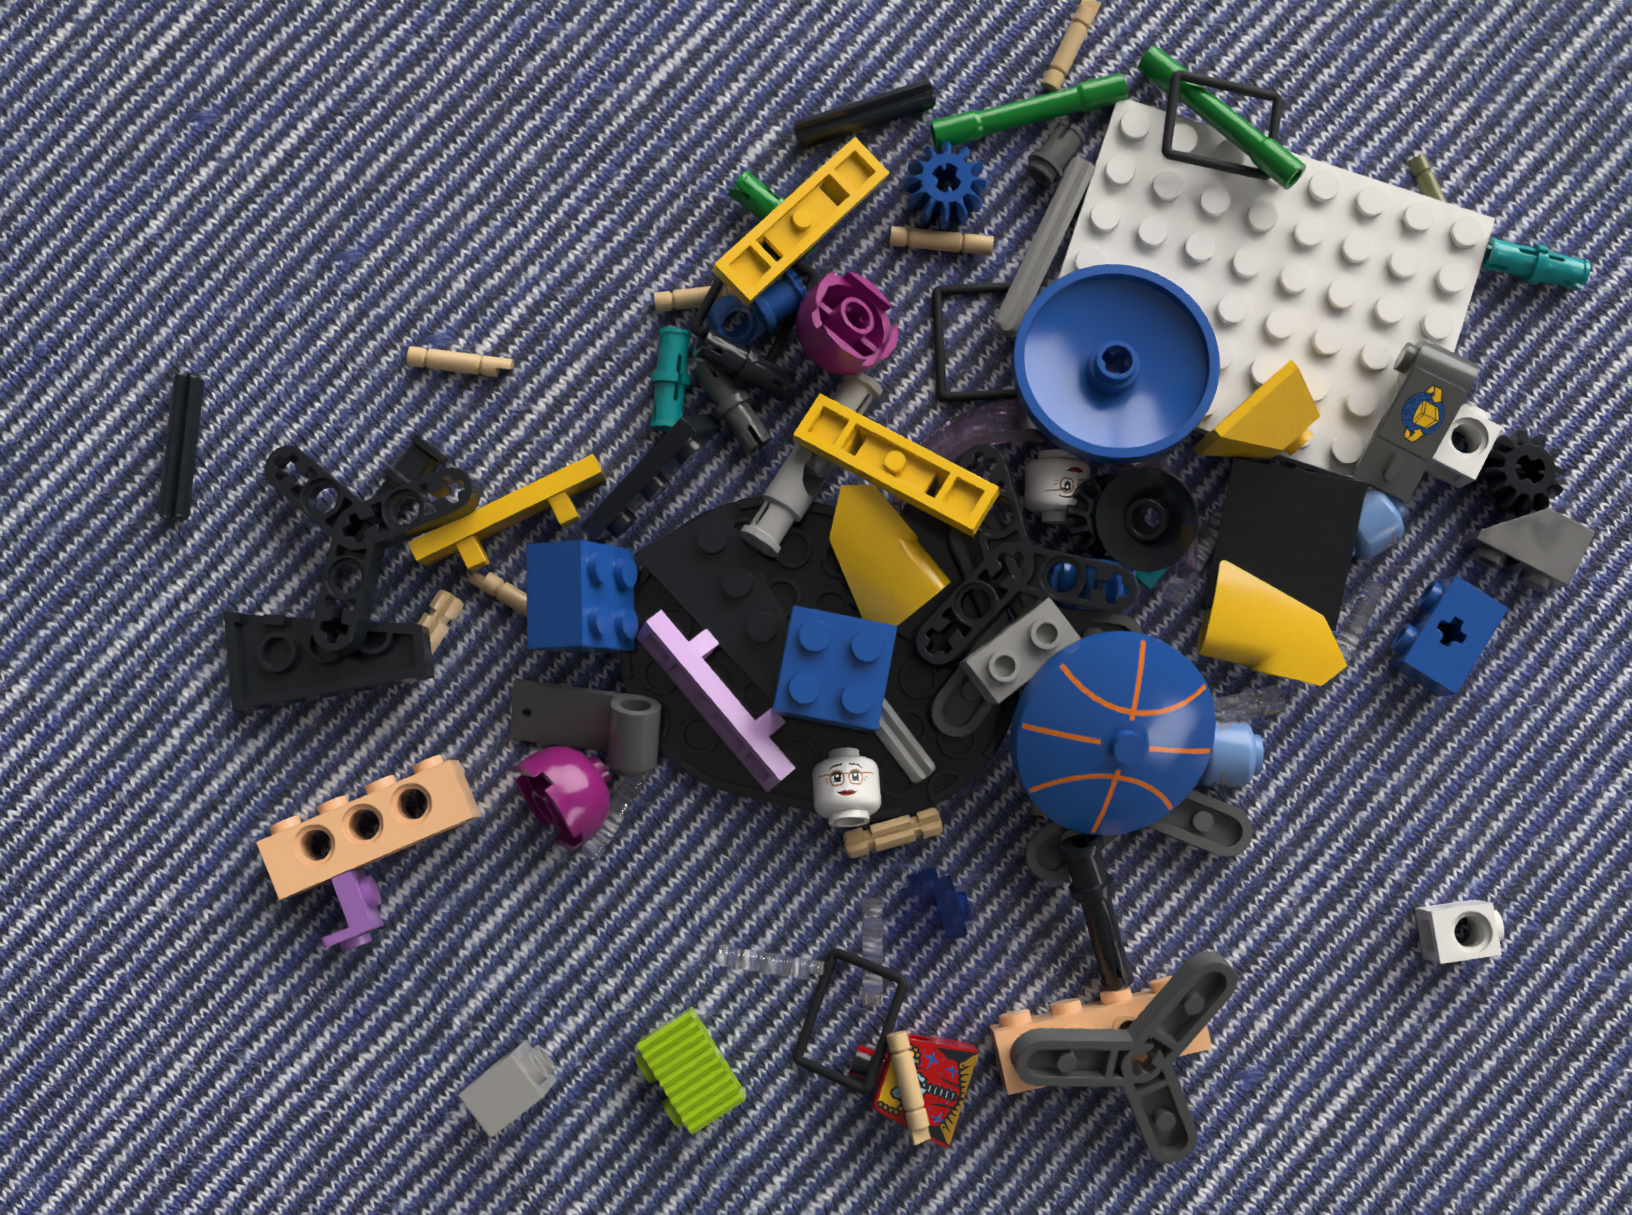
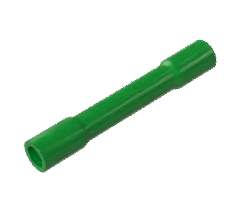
M1158 46L1150 48L1138 64V71L1167 94H1169L1172 74L1178 70L1189 72ZM1180 81L1178 100L1249 156L1254 165L1281 187L1288 190L1301 178L1306 170V165L1274 139L1263 135L1204 86Z
M1120 72L1084 81L1071 88L1021 101L930 121L932 141L935 149L941 150L942 144L947 140L951 147L979 140L986 135L1067 114L1089 112L1113 106L1116 102L1128 100L1127 85L1123 74Z

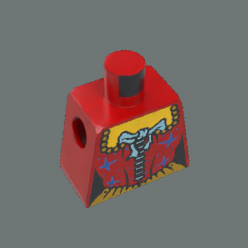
M907 1033L910 1043L909 1050L913 1055L924 1100L923 1108L926 1109L930 1124L928 1129L931 1139L929 1140L949 1148L979 1051L974 1044L969 1042ZM858 1044L848 1075L865 1080L875 1050ZM888 1046L875 1082L876 1085L871 1098L872 1108L909 1128L905 1115L907 1111L903 1107L891 1058L893 1053L890 1052Z

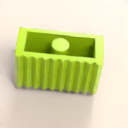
M692 1006L638 1041L636 1046L640 1054L635 1056V1061L650 1084L656 1080L659 1081L660 1086L668 1097L662 1101V1104L677 1128L686 1125L689 1133L693 1135L745 1101V1090Z

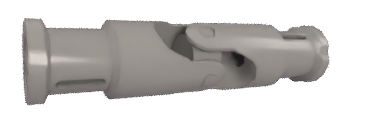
M864 372L855 375H842L841 379L843 382L832 397V400L863 415L870 403L878 400L883 390L872 377ZM797 444L762 495L764 503L751 523L744 525L740 530L739 535L761 553L770 557H776L781 550L780 542L793 522L801 521L836 464Z

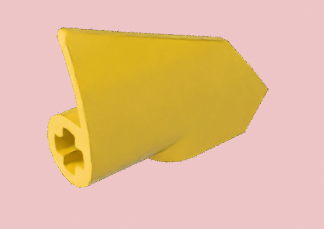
M841 485L829 536L830 543L862 619L898 626L951 581L917 541L918 536L875 485Z
M1226 560L1219 562L1211 610L1206 612L1198 635L1197 654L1250 667L1249 670L1318 686L1324 685L1348 666L1323 615Z

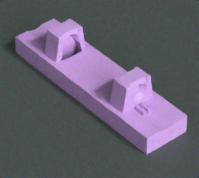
M662 610L644 623L636 638L768 793L795 769L792 763L770 739V736L786 723L780 715L772 714V708H770L755 721L704 661L705 658L713 653V649L719 645V642L708 629L703 630L688 642Z

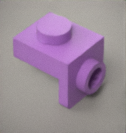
M363 868L351 870L331 878L349 927L321 938L324 948L339 943L343 953L372 941L369 931L384 925L377 905L382 903L379 888L371 875L365 876Z

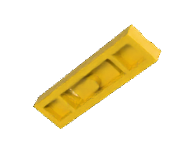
M854 137L714 263L711 271L748 307L882 184L890 172ZM763 241L781 258L780 260L775 261L762 247Z
M821 393L793 434L795 443L971 537L975 535L986 514L999 496L998 486ZM936 477H938L936 492L934 496L931 497L926 493L930 489Z
M591 454L475 510L464 518L443 525L408 542V545L416 561L426 567L459 551L467 569L475 572L490 564L480 542L481 540L549 507L552 508L559 524L566 528L581 520L571 497L607 479L594 454Z

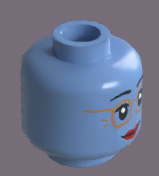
M1367 486L1352 557L1354 556L1359 560H1371L1402 538L1404 535L1402 517L1406 515V510L1400 499L1386 492L1383 493L1375 487Z
M1216 720L1213 749L1199 782L1207 787L1246 786L1251 782L1253 775H1259L1262 770L1264 752L1261 736L1254 734L1251 727L1245 722Z

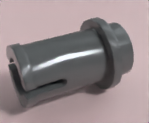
M1061 120L1041 149L1033 151L1028 156L1029 164L1026 167V171L1034 181L1043 186H1050L1052 182L1060 181L1063 177V167L1085 141L1084 133L1075 124H1072L1067 132L1065 131L1069 126V121Z

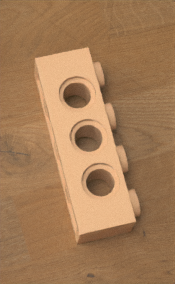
M441 755L433 756L413 765L412 768L415 774L396 782L394 775H390L364 786L367 795L349 802L347 796L343 795L317 806L320 815L301 823L299 815L271 825L269 827L271 836L256 843L279 900L299 895L331 881V878L362 868L481 817L459 760H447L444 762ZM415 789L423 792L427 798V809L418 819L412 817L405 807L408 794ZM366 810L373 811L379 819L378 832L371 839L363 836L358 828L359 817ZM319 830L325 832L331 840L330 852L324 859L317 857L311 849L312 837Z

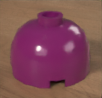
M832 272L816 283L800 302L795 324L797 338L805 354L818 367L832 374L855 375L875 367L895 349L899 333L897 322L890 326L886 311L891 306L887 298L872 282L858 273L847 272L844 276L835 275L836 272Z
M563 745L544 748L528 756L513 767V771L522 774L515 781L522 797L542 826L549 822L561 832L553 838L559 845L568 851H574L590 840L603 827L610 810L611 797L606 783L611 780V776L606 766L598 757L593 755L588 759L577 749Z

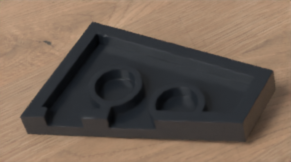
M711 413L681 417L580 527L594 541L611 535L615 539L620 537L636 521L637 517L634 513L646 502L650 503L660 496L669 486L670 479L682 467L689 464L724 427Z

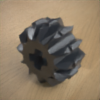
M1518 430L1513 432L1510 438L1505 435H1500L1496 438L1492 446L1493 449L1490 450L1484 462L1487 468L1481 469L1476 478L1480 481H1487L1488 488L1482 490L1480 497L1484 499L1494 495L1497 497L1495 511L1502 513L1512 507L1514 515L1522 517L1528 515L1531 509L1537 512L1547 509L1550 505L1549 497L1554 498L1561 495L1564 489L1555 479L1565 476L1569 469L1563 466H1555L1553 459L1559 457L1562 449L1553 448L1546 451L1547 435L1538 434L1530 439L1526 430ZM1522 468L1526 476L1519 479L1515 470Z

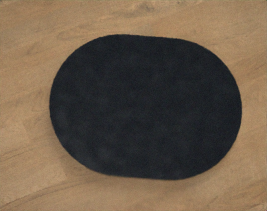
M762 496L751 497L724 504L723 507L736 530L740 533L744 525L751 523L764 502ZM812 502L801 521L793 522L779 544L781 550L776 557H770L761 553L743 540L788 622L793 605L862 619L859 610L851 608L849 603L846 602L851 591L829 540L836 506ZM714 509L704 511L701 514L691 518L676 530L680 529L681 527L689 524L690 522L698 519L699 517L707 514L708 512ZM643 565L634 585V611L638 618V632L636 636L644 623L662 610L689 642L704 629ZM1007 609V610H1006V613H1007V615H1008L1007 618H1008V620H1009V623H1011V622H1012V619H1011L1010 614H1009L1008 609ZM896 633L884 698L934 762L935 770L922 781L914 783L875 732L870 733L780 715L786 723L770 736V739L787 757L795 769L767 793L636 636L635 651L619 652L621 675L626 693L650 697L661 704L658 749L682 771L718 790L816 812L812 784V771L817 763L828 759V753L831 750L856 748L859 750V756L872 759L879 769L881 806L876 813L870 815V820L894 819L915 814L938 805L967 786L994 757L1005 739L1012 723L1020 691L1019 687L999 704H995L979 727L971 734L963 737H949L940 733L930 718V705L934 696L954 668L928 662L918 652L917 645ZM718 645L713 649V653L705 658L704 661L756 721L772 708L773 702Z

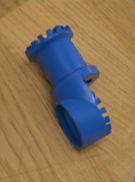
M789 268L783 273V279L768 287L748 307L737 296H726L719 299L712 305L708 313V326L733 342L745 346L747 345L746 343L751 342L764 332L768 331L771 333L776 330L779 321L799 310L800 302L808 292L805 291V285L801 288L799 287L802 284L801 279H798V275ZM742 311L744 317L741 325L734 331L724 332L722 330V323L725 317L731 312Z

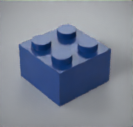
M581 539L526 544L528 649L576 654L635 651L638 618L634 611V585L637 581V567L633 560V550Z
M793 605L771 713L870 733L877 731L897 626Z

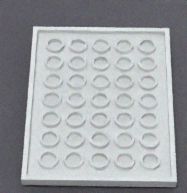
M1129 99L1116 102L1096 159L1095 170L1088 184L1057 279L1076 270L1095 265H1130L1147 269L1171 280L1194 299L1210 322L1220 355V374L1216 394L1206 415L1194 432L1207 435L1292 359L1301 371L1320 417L1308 427L1314 436L1291 456L1283 450L1273 458L1322 474L1355 479L1356 477L1352 476L1351 473L1400 386L1397 383L1400 372L1394 370L1393 366L1406 343L1410 342L1415 345L1421 338H1425L1452 352L1455 351L1495 218L1292 152L1290 153L1306 165V170L1301 178L1288 190H1285L1272 178L1261 180L1169 160L1163 156L1161 149L1166 111ZM1176 115L1172 150L1258 168L1252 163L1249 156L1213 127Z

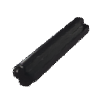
M925 79L796 120L794 122V134L797 143L802 149L810 148L932 109L936 104L935 91L931 82Z
M176 373L173 378L158 507L160 517L173 521L187 520L190 513L205 382L202 377L194 373Z

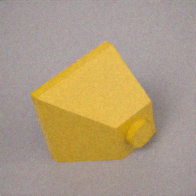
M1291 359L1192 447L1195 452L1203 456L1271 459L1283 450L1290 456L1314 436L1308 427L1320 417L1299 367Z

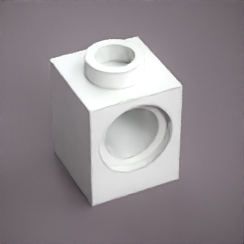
M1462 404L1425 472L1457 488L1475 481L1502 426L1490 421L1489 414L1473 405ZM1453 431L1461 433L1467 439V453H1462L1453 446L1451 441Z
M1473 899L1415 908L1423 959L1443 964L1502 955L1500 941L1504 939V925L1499 912L1494 910L1492 902ZM1466 917L1470 923L1471 932L1466 941L1459 943L1454 934L1455 926L1460 919Z

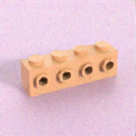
M1172 976L1150 981L1151 989L1131 994L1130 987H1120L1121 990L1101 992V1001L1081 1005L1080 998H1070L1051 1003V1012L1031 1016L1029 1009H1022L1000 1015L1001 1023L989 1025L1002 1086L1006 1093L1011 1095L1046 1087L1026 1084L1019 1078L1010 1060L1011 1047L1021 1034L1037 1028L1127 1029ZM1207 1025L1180 1056L1212 1049ZM1135 1054L1131 1057L1130 1061L1140 1060L1144 1062L1148 1055L1146 1054L1142 1057Z

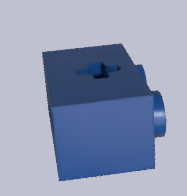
M1457 575L1439 580L1438 583L1432 581L1425 588L1417 601V607L1421 608V611L1412 625L1409 623L1405 624L1395 636L1391 644V649L1395 653L1388 663L1389 666L1438 697L1457 694L1509 609ZM1440 625H1446L1444 633L1438 630L1437 627ZM1443 634L1449 639L1446 643H1440Z

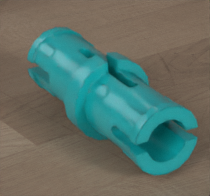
M1492 237L1488 241L1481 268L1521 277L1524 283L1531 285L1543 282L1580 291L1582 290V285L1585 286L1587 283L1591 264L1588 259L1569 257L1551 252L1545 245L1522 246Z
M663 327V329H659L656 371L651 372L650 383L655 388L650 428L663 432H668L683 416L685 389L690 387L691 376L687 374L691 331L677 327Z

